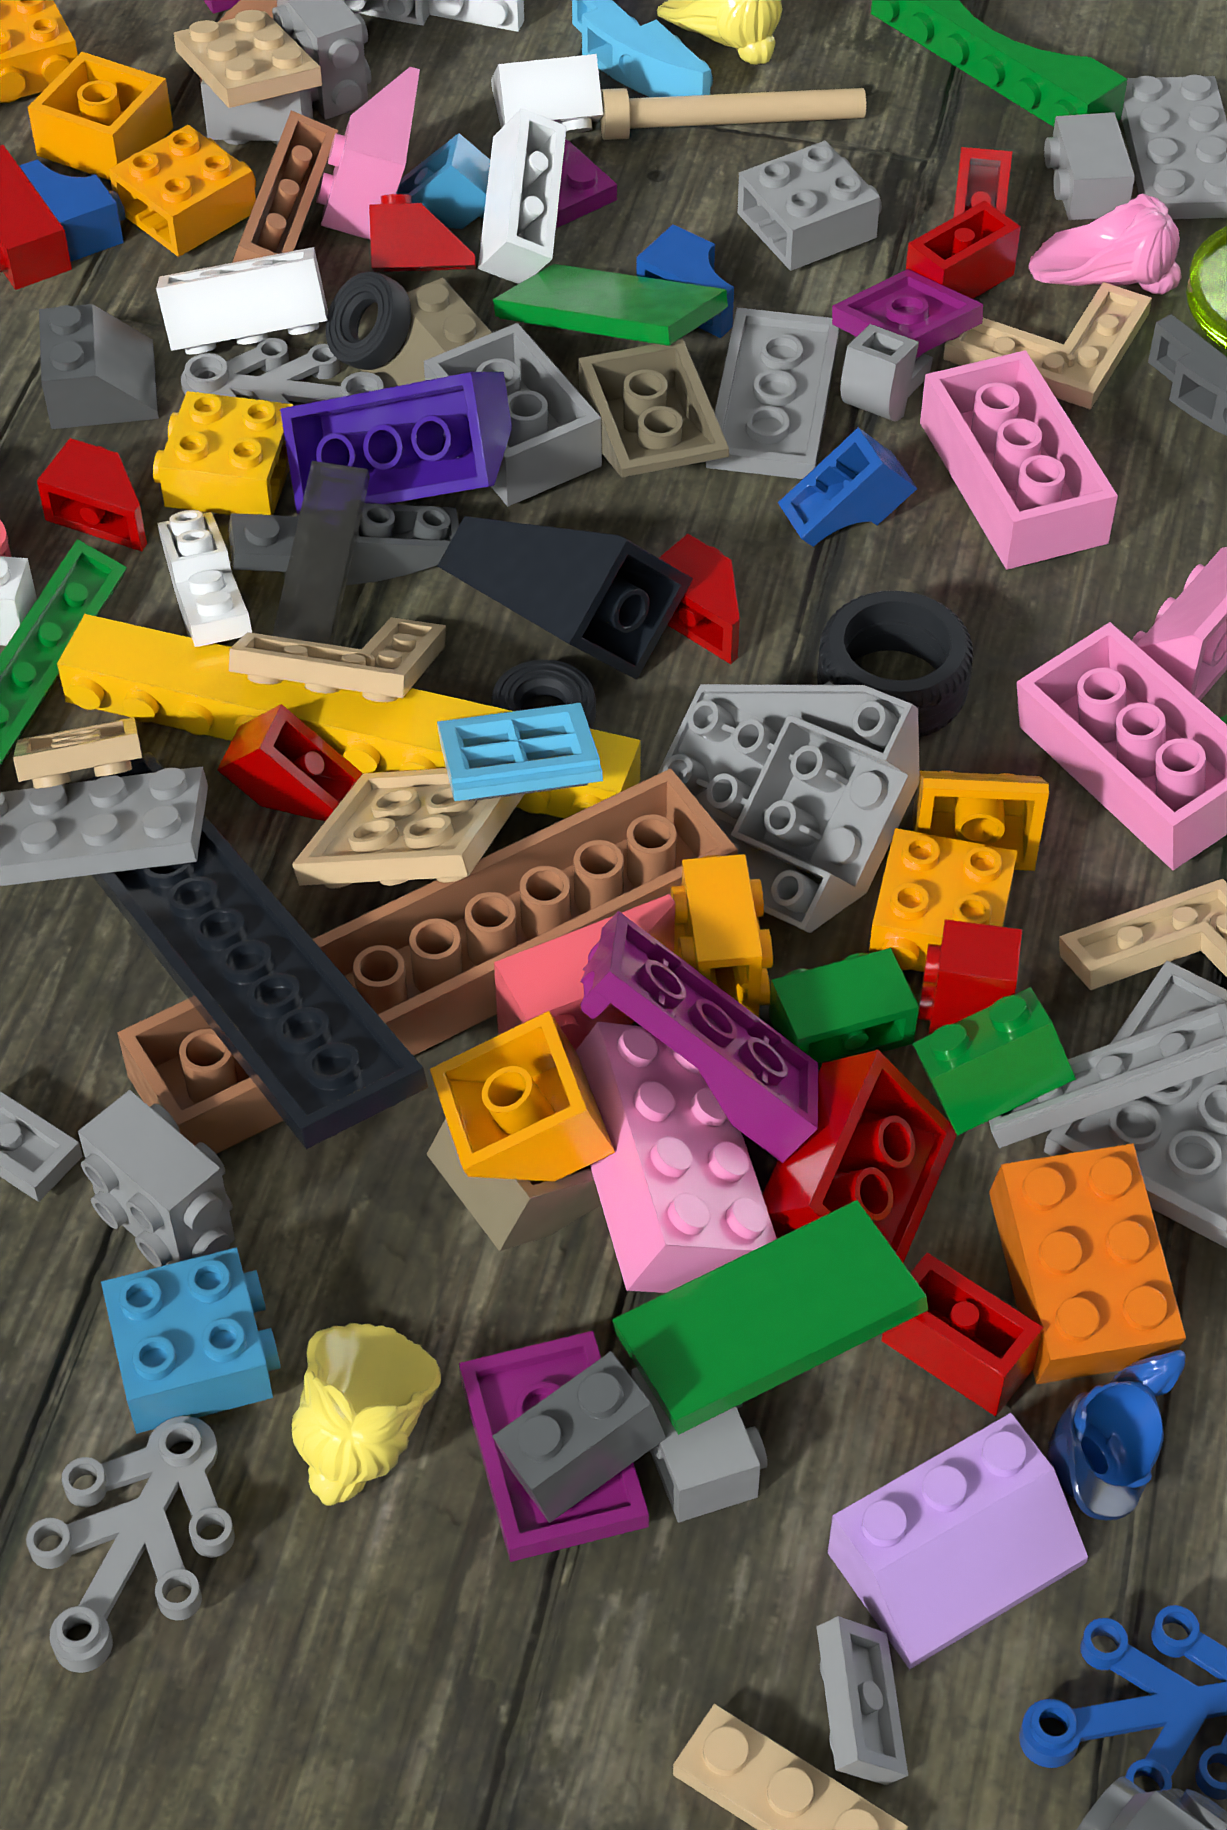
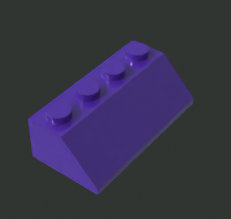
M468 372L280 409L296 511L299 517H316L344 512L346 502L392 504L494 486L512 430L504 372Z

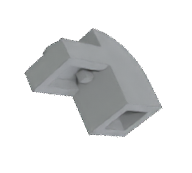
M869 324L847 346L841 377V398L844 403L891 421H899L904 417L907 398L925 381V374L930 373L933 357L922 354L916 358L918 341Z

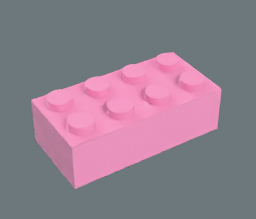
M1026 350L925 374L920 424L1006 570L1109 544L1118 495Z
M1111 622L1017 681L1020 728L1169 868L1175 870L1227 835V724Z
M597 1022L576 1052L615 1153L590 1164L626 1290L667 1293L776 1240L777 1238L742 1132L730 1123L698 1068L643 1027Z

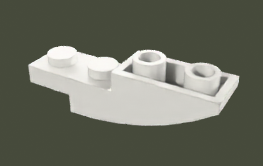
M345 0L347 6L354 13L422 26L429 15L517 32L524 22V0Z
M186 510L172 515L170 521L157 523L188 637L192 638L194 646L199 647L241 638L247 632L252 633L249 613L232 574L228 551L212 512L203 514L198 510Z

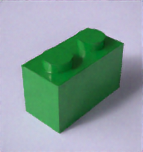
M891 948L869 954L856 953L836 963L813 969H796L785 974L783 977L771 980L769 1018L774 1030L818 1062V1070L826 1062L875 1050L885 1052L914 1043L919 1006Z
M1031 987L1015 995L1003 997L992 1006L954 1024L944 1025L935 1030L931 1035L912 1043L935 1094L957 1136L1076 1080L1054 1025Z

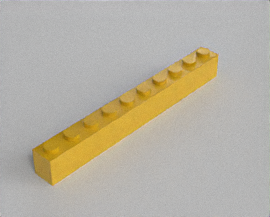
M84 614L57 662L67 703L75 704L88 710L97 709L131 718L134 717L139 722H153L183 729L195 735H208L232 741L239 726L282 704L363 774L446 768L438 734V721L513 712L411 688L403 698H398L395 701L375 702L365 699L362 696L363 692L340 689L334 693H317L306 689L305 683L283 680L278 684L254 683L248 680V674L229 672V653L231 648L229 646L213 643L195 647L192 638L88 614ZM590 729L600 758L603 781L527 791L516 807L529 813H543L565 819L638 784L640 781L641 740Z

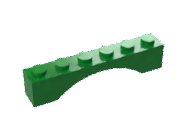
M872 0L871 14L1053 127L1056 116L1115 112L1117 122L1121 120L1128 79L1092 57L1065 55L1037 49L1014 41L992 30L974 17L960 0Z

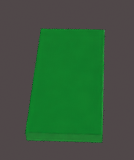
M552 264L493 299L495 317H499V319L670 346L728 307L726 289Z
M856 1200L612 1320L618 1338L677 1434L680 1435L928 1311V1304L924 1291L861 1204Z

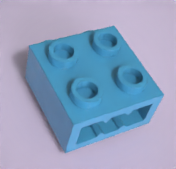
M237 1247L101 1281L126 1399L136 1434L153 1430L164 1421L174 1417L190 1416L198 1418L273 1398L268 1372L281 1369L272 1329L268 1328L260 1331L257 1329L254 1313L266 1310L257 1270L243 1273Z

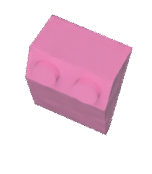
M409 67L350 116L345 135L335 133L328 158V164L335 166L333 174L323 172L316 197V203L324 205L321 226L370 240L369 204H381L380 196L396 194L405 169L420 69Z

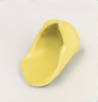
M668 0L657 9L659 17L687 31L702 34L717 43L736 48L740 58L753 65L766 64L770 61L776 43L772 34L780 21L782 13L781 0Z
M349 1323L345 1327L332 1326L331 1328L320 1330L308 1342V1369L304 1375V1388L300 1398V1406L292 1419V1438L299 1454L309 1465L308 1482L312 1492L327 1506L350 1500L356 1494L363 1491L367 1481L385 1476L398 1463L399 1455L407 1449L408 1437L418 1421L424 1404L432 1398L440 1386L441 1373L436 1360L422 1349L421 1345L414 1344L413 1341L397 1333L393 1328L385 1326L375 1327L372 1324Z

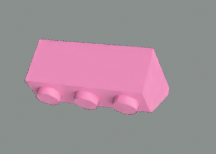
M1227 547L1221 548L1206 566L1198 564L1188 577L1184 590L1177 599L1169 597L1161 606L1154 625L1147 633L1139 631L1131 640L1199 701L1227 670Z

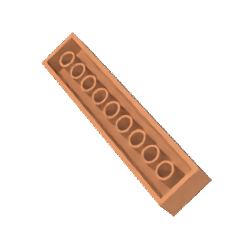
M670 768L480 859L468 877L449 883L435 880L312 940L414 1056L497 1014L494 962L614 916L617 911L622 913L665 895H671V886H679L682 883L683 859L702 858L708 855H738V849ZM189 999L117 1032L128 1078L143 1102L149 1107L154 1103L162 1106L177 1123L180 1134L194 1146L202 1142L217 1154L283 1121L278 1112Z

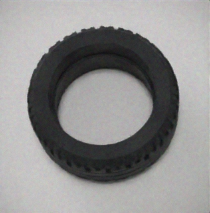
M879 591L862 595L857 599H852L849 603H845L828 620L820 638L817 684L824 685L830 681L834 685H865L913 704L918 708L919 738H922L924 735L928 736L932 732L939 731L940 728H944L953 721L967 699L973 664V646L970 634L962 620L951 609L927 596L906 591ZM900 651L925 660L935 671L916 679L890 680L866 672L856 665L854 661L873 652Z

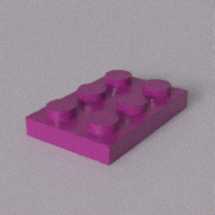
M593 1331L459 1363L463 1390L510 1562L649 1527V1513L633 1463L549 1523L510 1470L492 1437L601 1359Z

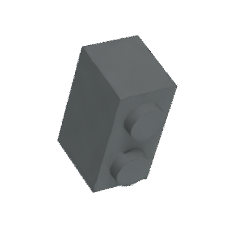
M611 1351L492 1436L510 1470L549 1523L666 1439L652 1403Z

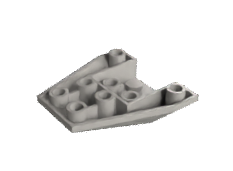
M700 684L658 774L671 768L738 849V855H746L749 878L761 880L764 912L811 933L867 893L892 841L894 829L898 828L920 783L918 708L911 703L865 685Z

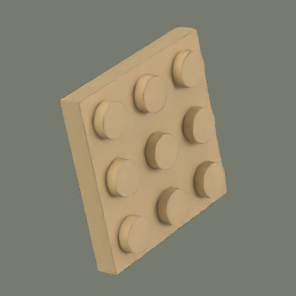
M446 768L362 774L292 865L299 886L324 884L328 888H342L358 882L380 881L383 885L392 886L415 879L436 878L437 881L443 883L461 880L468 877L526 792L454 801Z

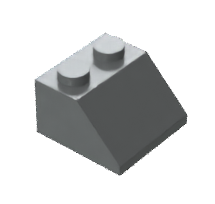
M93 304L63 305L55 308L39 309L41 382L51 429L159 419L153 339Z

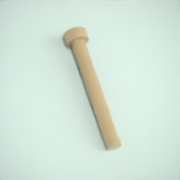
M626 88L601 89L603 116L600 119L603 140L629 139L630 129L858 119L865 118L866 94L864 88L629 98Z

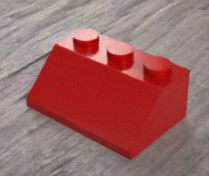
M879 1050L822 1064L818 1072V1129L783 1163L778 1160L762 1194L777 1239L858 1200L897 1256L904 1263L957 1135L951 1123Z

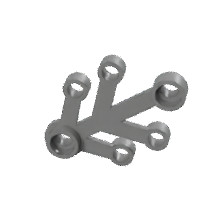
M267 338L261 341L256 348L227 361L216 354L205 353L196 355L186 363L185 370L181 375V385L185 395L187 391L231 397L243 395L254 397L256 400L290 404L288 401L312 403L384 389L381 378L370 372L353 373L342 381L341 386L300 382L299 380L310 375L318 379L335 377L341 369L340 360L332 354L328 344H319L312 347L307 354L289 362L288 346L285 341L279 338ZM258 368L266 372L260 376L246 375Z
M190 1416L168 1419L154 1429L149 1437L146 1448L102 1464L89 1457H81L71 1461L63 1470L61 1480L68 1500L78 1507H91L99 1503L105 1497L107 1491L147 1478L149 1479L137 1499L69 1524H65L56 1518H45L36 1522L29 1529L26 1543L32 1560L38 1566L46 1569L60 1567L70 1559L71 1555L115 1539L80 1604L63 1611L51 1626L50 1643L56 1659L65 1669L77 1673L89 1672L101 1666L109 1657L113 1646V1638L106 1619L145 1548H147L158 1580L155 1586V1596L162 1614L172 1620H184L193 1616L200 1608L202 1594L198 1580L193 1573L185 1570L165 1512L180 1486L192 1515L189 1523V1534L194 1549L202 1556L213 1558L225 1554L234 1543L235 1533L232 1520L225 1510L218 1508L207 1478L208 1472L217 1459L218 1446L214 1432L202 1420ZM177 1443H193L191 1449L183 1454H174L169 1451ZM92 1475L97 1478L96 1482L87 1489L79 1490L73 1487L74 1482L81 1476ZM216 1524L224 1528L223 1533L216 1539L205 1540L200 1537V1532L206 1526ZM54 1535L62 1538L60 1545L54 1550L42 1551L38 1549L39 1543L48 1536ZM184 1586L191 1590L189 1597L182 1602L172 1603L166 1600L169 1591L175 1587ZM87 1624L92 1627L88 1636L82 1640L72 1641L66 1638L68 1631L78 1625Z

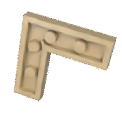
M1103 282L1064 344L983 318L982 324L960 334L956 339L946 341L943 359L962 366L1026 350L1056 398L1091 409L1149 315L1152 298Z
M391 617L362 649L247 632L230 648L229 672L248 674V680L259 684H278L283 680L305 683V688L312 692L334 693L340 689L363 692L362 696L371 701L392 702L398 698H403L444 649L446 625Z
M1222 878L1059 936L1060 957L1090 990L1165 964L1166 961L1171 962L1202 951L1227 977V882Z
M716 1704L712 1706L673 1764V1776L757 1830L908 1829V1826Z

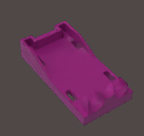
M617 911L603 926L600 940L591 949L588 955V963L583 968L585 972L580 981L584 987V998L580 1004L582 1012L594 1019L611 1003L698 1068L730 1123L783 1163L818 1129V1062L620 911Z

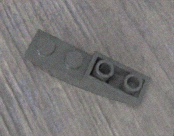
M1170 314L1155 324L1148 363L1173 382L1169 401L1193 418L1227 436V357L1199 336L1198 333Z
M346 502L342 519L231 513L228 532L233 570L284 572L286 588H324L377 582L408 575L438 565L456 533L459 523L456 508Z

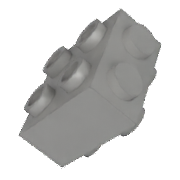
M277 0V7L272 9L273 20L321 67L322 86L310 88L312 104L321 116L326 120L359 109L368 102L367 84L371 83V71L364 56V43L368 41V32L361 15L358 13L354 14L345 3V0Z
M826 140L739 172L737 213L790 271L877 238L878 217L882 209L881 199L877 190L873 186L868 185L851 167L849 161L845 157H841Z
M128 1090L78 1131L85 1160L81 1162V1167L93 1185L95 1195L91 1198V1203L94 1209L110 1227L117 1229L122 1225L136 1237L135 1242L139 1250L152 1265L160 1267L228 1250L230 1243L235 1240L229 1212L233 1206L225 1192L222 1178L225 1174L224 1165L215 1152L206 1144L199 1142L194 1146L180 1134L177 1123L162 1106L154 1103L149 1107L131 1090Z

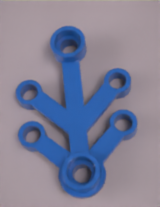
M1177 1605L1167 1606L1157 1614L1152 1627L1151 1638L1158 1651L1174 1658L1185 1656L1222 1681L1221 1683L1197 1686L1129 1645L1127 1633L1117 1621L1109 1618L1093 1620L1087 1625L1080 1645L1084 1660L1096 1669L1115 1672L1151 1695L1072 1709L1068 1704L1060 1700H1040L1028 1708L1021 1724L1019 1741L1024 1754L1039 1766L1057 1768L1066 1765L1074 1758L1081 1741L1164 1727L1146 1758L1134 1762L1127 1770L1125 1777L1134 1783L1135 1778L1147 1776L1157 1782L1160 1790L1171 1789V1777L1205 1719L1227 1715V1648L1201 1633L1196 1616L1185 1607ZM1176 1623L1185 1629L1188 1637L1183 1640L1172 1639L1164 1632L1163 1625ZM1096 1636L1109 1637L1116 1644L1117 1650L1111 1653L1101 1652L1094 1647L1091 1639ZM1045 1718H1054L1062 1722L1066 1733L1061 1736H1050L1041 1729L1039 1722ZM1226 1733L1221 1745L1212 1746L1202 1754L1195 1770V1779L1200 1790L1207 1796L1218 1800L1227 1799V1782H1219L1213 1779L1207 1770V1766L1212 1763H1221L1227 1766Z

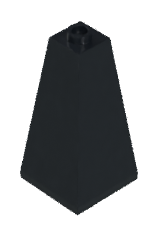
M464 516L437 567L559 639L636 680L693 578L620 535Z

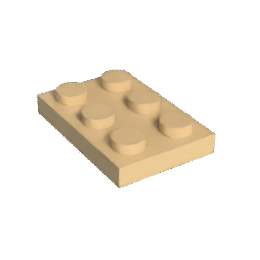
M246 10L239 12L233 19L220 22L198 21L191 24L189 29L174 32L177 53L228 108L322 86L321 67L265 11Z
M132 717L18 739L13 759L18 782L32 779L34 788L39 789L70 782L71 771L94 767L95 776L97 777L129 771L132 769L131 760L142 758L135 718Z

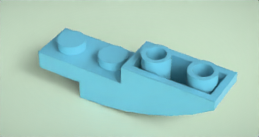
M572 0V24L582 33V55L597 54L598 69L616 81L648 97L710 95L713 77L708 64L704 60H700L681 42L679 37L668 31L658 20L640 26L635 18L630 17L613 0Z

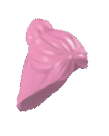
M1139 194L1137 198L1130 200L1129 203L1116 206L1115 210L1090 224L1055 233L1046 242L1042 243L1039 250L1030 258L1028 267L1034 279L1043 283L1083 286L1092 284L1102 285L1105 282L1114 286H1124L1139 282L1143 290L1151 294L1163 295L1176 288L1182 278L1180 267L1175 262L1180 241L1179 231L1163 202L1158 198Z

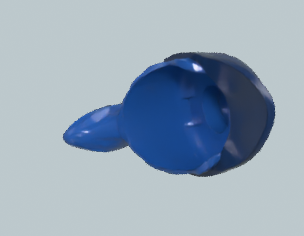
M1175 1350L1130 1364L1115 1375L1110 1383L1103 1386L1097 1385L1090 1392L1078 1394L1058 1420L1050 1438L1047 1460L1054 1468L1062 1490L1075 1498L1079 1508L1089 1517L1106 1521L1118 1520L1126 1517L1137 1506L1146 1484L1152 1479L1151 1470L1159 1456L1164 1439L1161 1413L1155 1397L1168 1393L1182 1374L1186 1358L1182 1350Z

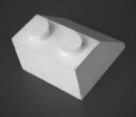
M597 54L498 64L491 79L501 128L521 108L567 126L566 133L592 130V122H598L603 116Z

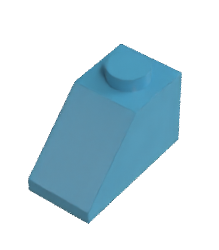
M458 133L402 177L396 194L411 195L412 203H422L447 228L463 229L477 217L484 218L490 159Z

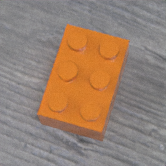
M1134 1143L1001 1164L989 1195L1017 1309L1044 1327L1033 1369L1036 1385L1121 1371L1136 1361L1178 1350L1185 1341L1186 1335Z

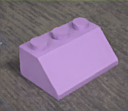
M1012 1413L834 1514L828 1547L829 1556L881 1630L887 1633L888 1640L909 1670L1086 1564L1088 1559L1087 1552L1054 1468Z

